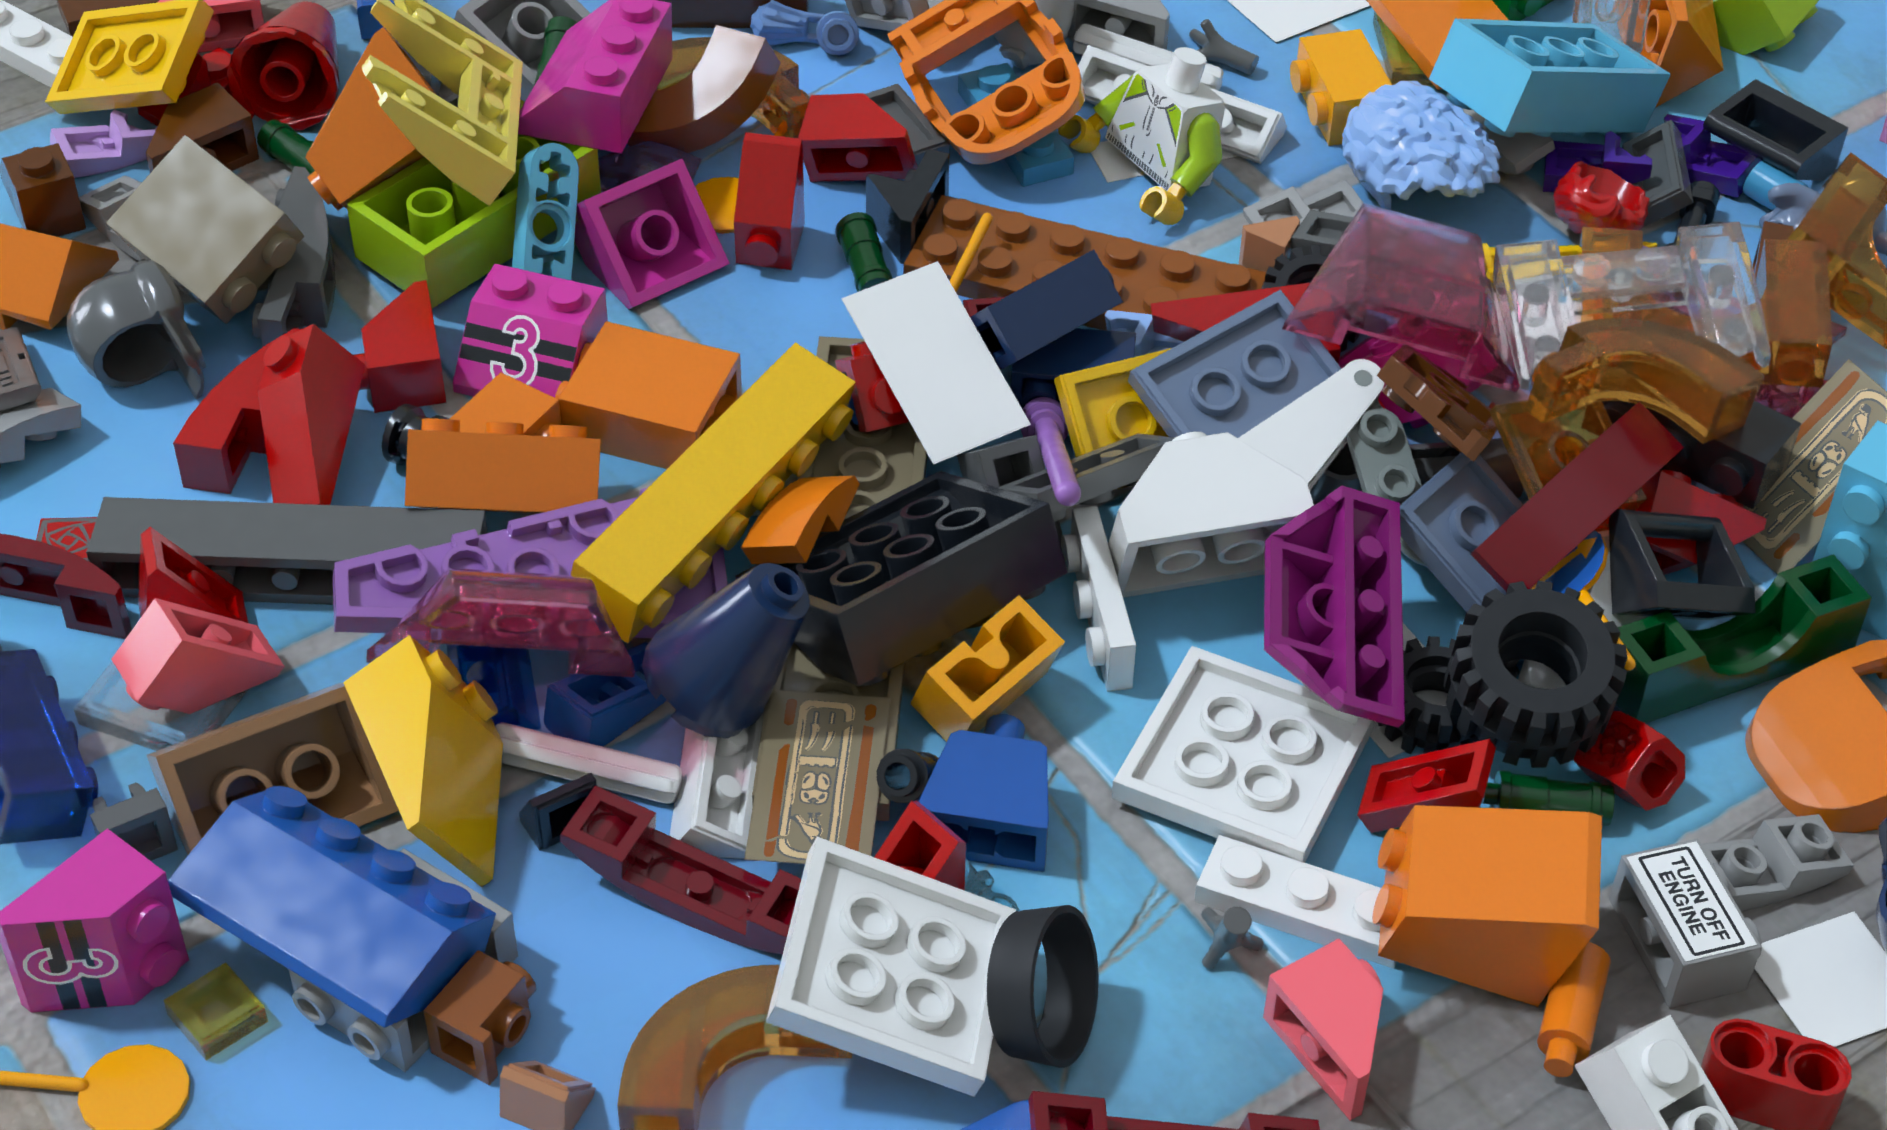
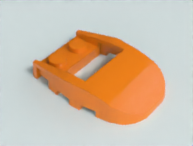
M944 0L887 34L891 44L902 60L899 64L913 92L914 101L926 118L958 154L971 164H990L1021 151L1061 127L1084 104L1085 92L1080 70L1072 52L1069 51L1065 43L1063 31L1053 18L1048 19L1038 9L1034 0ZM1017 20L1045 62L1016 80L1002 85L994 93L969 108L951 116L925 75Z
M1887 639L1871 640L1847 649L1783 680L1762 700L1746 731L1745 745L1747 754L1756 770L1779 801L1795 816L1819 814L1828 828L1834 832L1859 833L1878 830L1880 823L1887 817V711L1859 677L1876 673L1880 680L1887 679Z

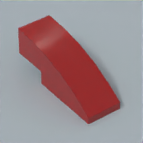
M293 328L283 335H290L301 329ZM273 341L244 360L222 379L189 416L176 437L173 445L184 488L231 494L250 453L266 454L257 391L264 369L263 357Z

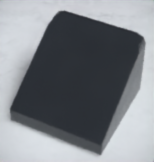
M592 773L530 799L519 812L521 824L539 851L560 842V834L594 786H597L596 779Z

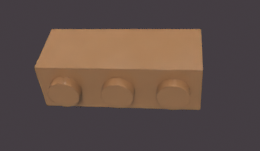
M344 683L332 685L146 755L162 798L167 806L169 817L188 855L232 801L265 791L273 786L295 789L306 796L308 803L334 818L348 820L358 827L399 811Z

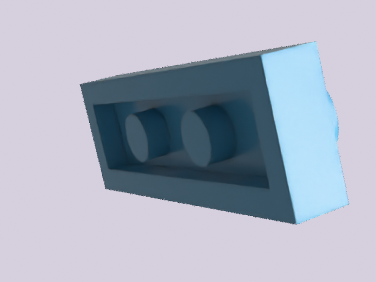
M1008 62L986 66L979 70L958 74V93L967 106L970 107L994 93L1002 85L1016 80L1018 76ZM1056 130L1021 151L1004 158L1023 187L1074 173V155Z

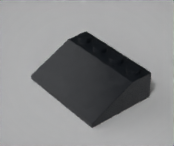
M939 471L845 519L839 531L820 532L806 563L777 564L796 573L809 595V609L794 643L823 672L856 686H868L886 679L891 673L890 669L912 657L926 656L936 652L943 646L945 639L964 629L982 626L995 615V612L1004 608L1018 595L1024 600L1037 597L1045 591L1047 584L1068 573L1049 503L943 471ZM760 564L735 575L736 579Z

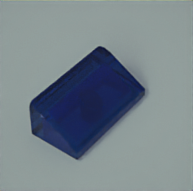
M457 634L446 641L447 655L456 666L462 680L467 685L473 680L477 681L494 701L498 713L491 718L495 726L498 723L504 722L536 731L541 729L526 636Z

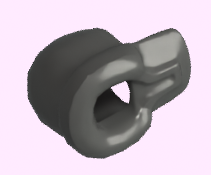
M151 259L138 261L128 271L94 280L77 295L67 315V334L79 362L90 375L108 386L129 387L142 384L166 371H178L196 400L203 394L204 376L202 370L206 365L202 351L184 320V304L178 289L162 265Z

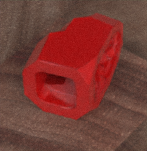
M1613 711L1604 733L1599 734L1595 745L1586 753L1578 749L1574 757V762L1591 779L1602 785H1612L1617 796L1646 811L1667 804L1685 780V755L1666 736L1644 722L1620 711Z

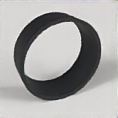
M1062 905L1016 911L1007 917L996 935L988 965L987 1007L990 1025L996 1042L1001 1050L1010 1057L1065 1068L1072 1065L1079 1058L1088 1042L1098 1000V960L1090 926L1084 915L1076 907ZM1042 942L1047 967V990L1043 1015L1039 1027H1037L1034 1009V976L1038 952Z

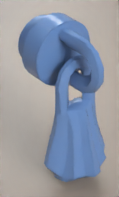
M771 0L769 3L759 6L757 11L751 16L750 28L753 30L754 35L766 38L770 46L790 42L816 43L829 54L844 55L856 46L859 39V29L856 21L852 16L843 11H832L827 14L811 13ZM809 22L818 23L816 34L808 33Z

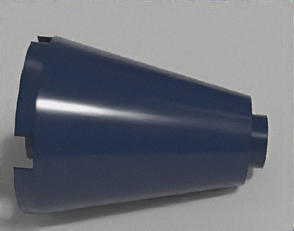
M760 564L656 632L645 648L642 665L647 687L655 700L662 693L666 700L676 709L671 717L681 726L705 737L730 738L738 735L743 729L751 726L760 718L809 609V595L799 576L792 570L777 564Z

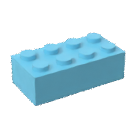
M1455 18L1429 80L1447 91L1446 98L1452 104L1463 109L1474 110L1484 117L1483 124L1485 127L1499 135L1514 137L1516 133H1532L1541 137H1549L1551 133H1567L1576 137H1584L1585 133H1601L1605 135L1609 131L1617 135L1619 133H1643L1671 74L1595 24Z

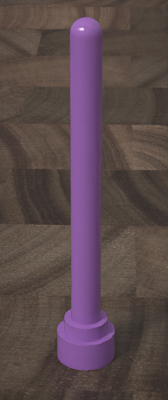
M1048 397L1035 398L1022 409L1031 424L1021 429L1023 437L1037 436L1040 451L1057 501L1064 506L1075 505L1081 498V488L1064 444V440L1069 432L1061 404L1055 399Z

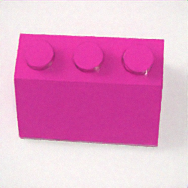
M608 0L568 29L520 109L518 134L622 154L672 61V3L658 0Z

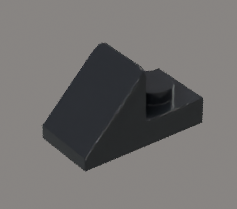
M928 149L918 168H911L904 181L876 174H868L866 176V214L874 219L877 233L901 264H904L941 196L949 195V153Z

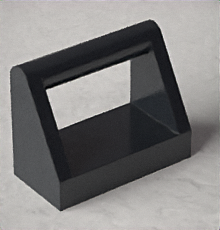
M1757 79L1712 110L1703 124L1704 130L1795 179L1824 181L1836 172L1849 128Z
M1617 509L1610 515L1608 524L1612 614L1652 616L1669 610L1675 618L1715 620L1756 613L1755 588L1719 518ZM1646 537L1696 541L1698 583L1667 581Z

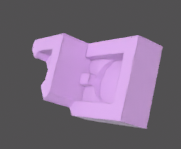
M114 109L110 113V126L98 125L51 129L50 145L59 143L74 178L91 176L121 169L146 160V151L157 127L151 130H142L127 124L128 114Z

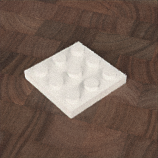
M1191 646L1114 778L1112 799L1215 838L1222 835L1305 863L1374 729L1375 721L1337 711L1303 685Z
M816 837L807 855L766 1023L975 1097L985 1082L993 1039L987 1007V973L990 954L1001 925L1009 915L1016 912V909L826 839Z

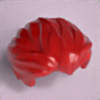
M1583 161L1576 162L1558 181V186L1553 195L1555 213L1558 218L1568 224L1575 234H1581V236L1594 241L1634 239L1644 227V221L1648 217L1650 198L1645 196V190L1641 187L1633 186L1613 171L1591 166Z

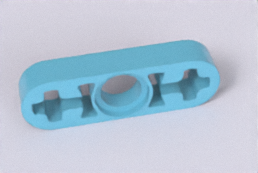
M544 144L529 151L521 160L518 177L512 267L572 280L579 166L574 154L561 144ZM549 161L550 169L558 171L559 175L558 179L549 182L548 174L540 172L539 165ZM547 193V199L557 198L558 202L554 200L537 202L536 197ZM537 213L549 215L556 223L557 237L552 244L541 242L534 234L533 220ZM532 255L538 257L553 255L554 260L543 264V258L533 259Z

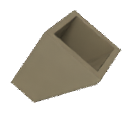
M186 135L182 137L106 222L142 260L151 259L162 265L179 290L225 324L236 313L245 310L253 302L257 289L276 268L282 267L292 258L297 244L304 237V234L281 209Z

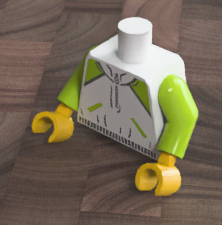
M1187 47L1177 48L1169 64L1143 67L1137 70L1113 92L1093 107L1096 113L1087 120L1079 115H1074L1069 121L1058 128L1059 135L1067 139L1076 137L1081 131L1079 137L1073 140L1069 147L1080 153H1090L1099 145L1101 138L1099 130L1107 126L1108 130L1105 138L1161 186L1151 187L1146 190L1141 197L1139 207L1141 211L1154 217L1164 225H1173L1182 219L1184 214L1183 197L1185 195L1192 197L1199 187L1209 186L1213 177V171L1222 161L1220 133L1225 105L1220 96L1200 81L1206 65V57L1201 52Z

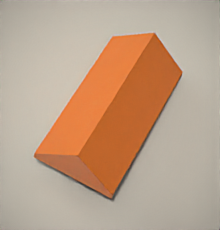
M1713 0L1620 1L1618 12L1627 45L1671 74L1656 107L1724 71Z
M0 223V329L10 328L19 319L52 330L69 312L72 302L82 289L94 280L102 278L118 262L117 251Z

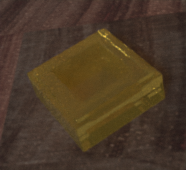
M226 962L163 1000L167 1015L205 1060L213 1057L268 1022L263 1004Z

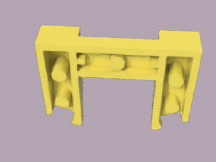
M377 0L372 6L370 13L421 66L459 96L458 107L370 55L362 65V71L365 77L373 84L380 98L378 101L380 107L419 153L451 181L490 206L516 171L523 62L423 0H393L395 5L390 0Z

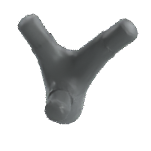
M1209 19L1203 20L1200 24L1205 34L1197 29L1190 31V38L1202 47L1197 51L1201 52L1207 61L1223 63L1247 75H1251L1254 72L1259 56L1226 41L1218 34Z
M1210 907L1203 909L1201 913L1202 918L1214 932L1213 943L1202 959L1204 967L1213 969L1226 952L1240 946L1255 951L1263 948L1264 942L1262 938L1248 932L1252 924V918L1246 909L1232 907L1223 916L1218 915Z

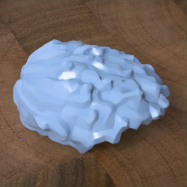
M1400 81L1395 85L1384 84L1375 92H1369L1361 99L1359 106L1354 107L1349 112L1346 126L1342 133L1343 156L1349 167L1353 170L1355 177L1376 199L1382 211L1391 209V194H1397L1400 199L1408 200L1410 195L1421 187L1427 193L1439 190L1445 197H1453L1455 194L1475 197L1476 194L1485 192V183L1500 182V176L1497 172L1500 170L1498 160L1501 156L1495 146V142L1489 139L1488 133L1484 131L1482 123L1464 113L1461 107L1453 105L1444 94L1437 93L1427 85H1422L1418 81Z

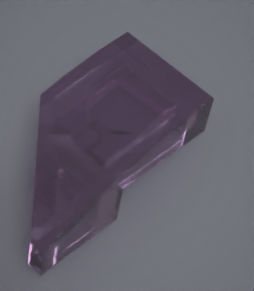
M652 141L642 142L624 148L622 154L613 152L598 158L601 191L605 192L680 159H683L693 181L702 159L664 144Z

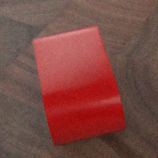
M1737 1018L1726 1020L1715 1027L1701 1064L1704 1073L1730 1116L1775 1130H1830L1852 1079L1851 1066L1846 1056L1836 1047L1758 1022Z

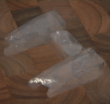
M1740 222L1678 227L1676 245L1569 256L1560 255L1557 239L1496 245L1493 284L1521 389L1529 390L1534 372L1539 371L1568 378L1570 380L1567 400L1578 403L1588 402L1589 385L1575 317L1578 315L1687 305L1713 390L1723 389L1732 384L1733 372L1727 363L1753 351L1756 362L1764 368L1770 364L1771 350L1760 294Z

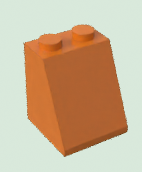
M384 27L372 36L305 156L315 170L307 178L328 205L332 204L338 211L343 207L347 208L348 202L424 157L380 107L378 103L380 98L373 84L365 77L362 71V65L371 55L436 94L400 44Z
M1415 805L1398 830L1390 828L1387 831L1379 850L1378 868L1386 871L1385 882L1376 898L1372 916L1373 923L1380 926L1378 956L1538 1007L1551 988L1554 987L1599 930L1602 816L1591 812Z

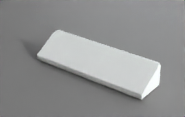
M1088 45L1078 64L1085 92V101L1094 105L1098 104L1137 70L1149 66ZM1210 88L1223 99L1225 105L1220 133L1222 150L1261 164L1286 131L1287 125L1283 113Z
M764 711L754 724L730 738L705 737L690 729H685L680 762L682 785L674 802L670 829L671 837L717 858H745L753 808L752 792Z

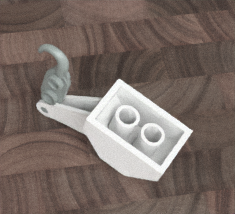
M1366 359L1353 360L1331 377L1239 438L1228 432L1206 435L1203 432H1189L1176 437L1172 441L1165 442L1118 509L1108 542L1123 598L1265 574V541L1272 533L1305 510L1314 506L1310 494L1311 490L1346 443H1348L1363 492L1399 502L1401 505L1422 487L1401 421L1394 413L1384 409L1379 404L1378 398L1384 387V382L1377 376L1381 368L1374 362ZM1401 537L1402 553L1413 562L1426 566Z

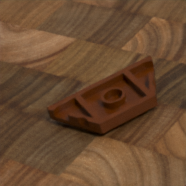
M1406 343L1390 357L1377 374L1387 384L1382 391L1391 401L1409 413L1417 411L1434 427L1433 431L1444 442L1457 451L1462 452L1473 462L1491 441L1508 414L1506 410L1493 401L1489 406H1486L1466 390L1467 385L1463 381L1442 369Z

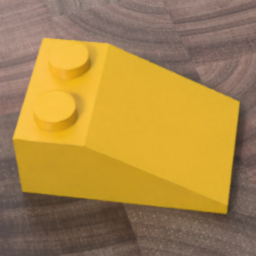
M408 635L343 683L407 830L483 887L493 880L503 742L491 717L496 715L498 710L494 701L480 683L473 680L467 685L462 680L456 666L443 651L437 649L431 654L411 635Z

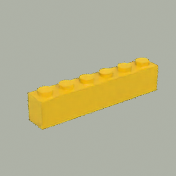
M795 342L574 560L565 601L627 644L645 625L652 629L659 625L671 609L675 599L674 595L684 585L692 589L701 581L711 565L712 556L721 547L728 551L736 545L748 526L749 518L757 510L760 512L764 510L767 504L784 488L785 481L792 473L800 477L808 470L818 454L819 445L826 438L835 441L841 436L853 416L854 411L848 405L856 382Z

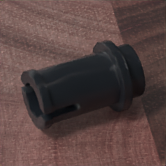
M895 749L888 752L880 760L877 768V783L880 791L888 799L896 803H910L911 800L919 799L939 758L929 752H916L911 749Z

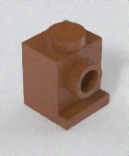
M477 950L424 1010L431 1053L490 1086L498 1076L496 1057L505 1047L512 1048L515 1046L528 1028L531 1018L528 999L536 991V983L531 975L513 962L505 961L501 963Z

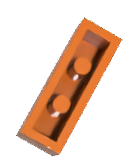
M422 419L421 430L408 429L405 507L539 514L597 500L601 439L587 438V427L549 425V436L523 435L524 424L486 422L485 433L460 432V420Z

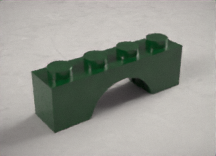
M1833 554L1779 572L1769 588L1755 601V614L1735 616L1722 624L1708 629L1686 630L1673 614L1667 610L1618 627L1621 632L1619 638L1634 658L1636 666L1633 670L1627 671L1625 683L1616 704L1623 713L1646 724L1809 667L1856 646L1872 597Z

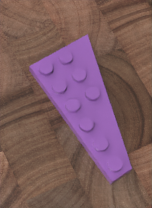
M647 488L641 489L639 496H640ZM638 497L611 504L601 498L508 521L507 529L478 535L476 530L472 529L452 534L451 542L418 549L409 544L335 562L333 571L334 632L619 638L567 603L565 596L574 560ZM722 547L712 556L711 565L701 581L692 589L684 585L674 595L673 605L661 623L653 629L645 625L634 638H653L656 632L664 625L728 585L724 549Z

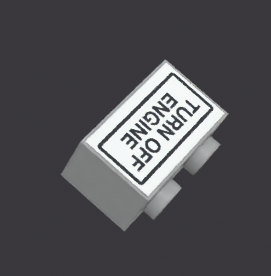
M1699 839L1621 856L1609 900L1668 1007L1673 1008L1747 990L1757 959L1761 955L1760 935L1754 922L1750 918L1744 917L1729 892L1728 881L1723 869L1718 864L1711 862Z

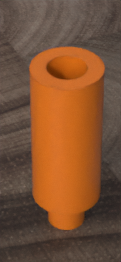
M1588 942L1554 987L1551 988L1548 995L1537 1044L1539 1049L1546 1055L1544 1062L1545 1070L1556 1077L1570 1076L1573 1073L1575 1063L1581 1062L1590 1054L1611 964L1608 953L1600 946Z

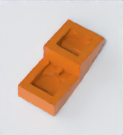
M855 475L800 478L790 483L760 513L749 530L741 549L751 564L806 563L820 532L840 530L860 483Z

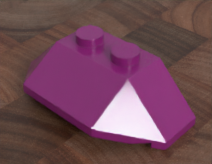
M1340 486L1327 495L1324 500L1305 510L1272 533L1265 541L1264 651L1305 687L1337 711L1397 728L1405 722L1400 503Z

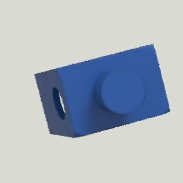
M1008 714L991 716L986 722L984 733L965 730L951 733L918 802L966 842L967 861L1044 872L1049 824L1047 747L1040 741L1024 739V724L1018 718Z

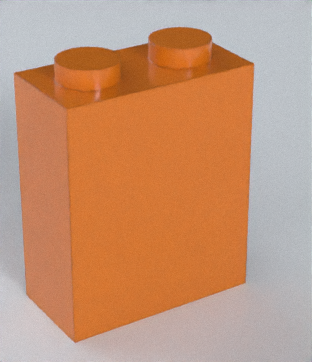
M606 321L593 343L587 342L580 353L578 367L570 380L561 382L557 389L555 398L560 403L562 425L587 427V438L601 439V453L668 469L742 395L740 353Z

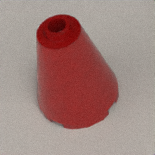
M308 1L295 3L246 35L235 47L227 70L230 92L233 98L251 114L252 119L256 115L267 122L278 120L286 123L295 131L304 130L321 122L333 107L339 92L336 25L332 15L323 6Z

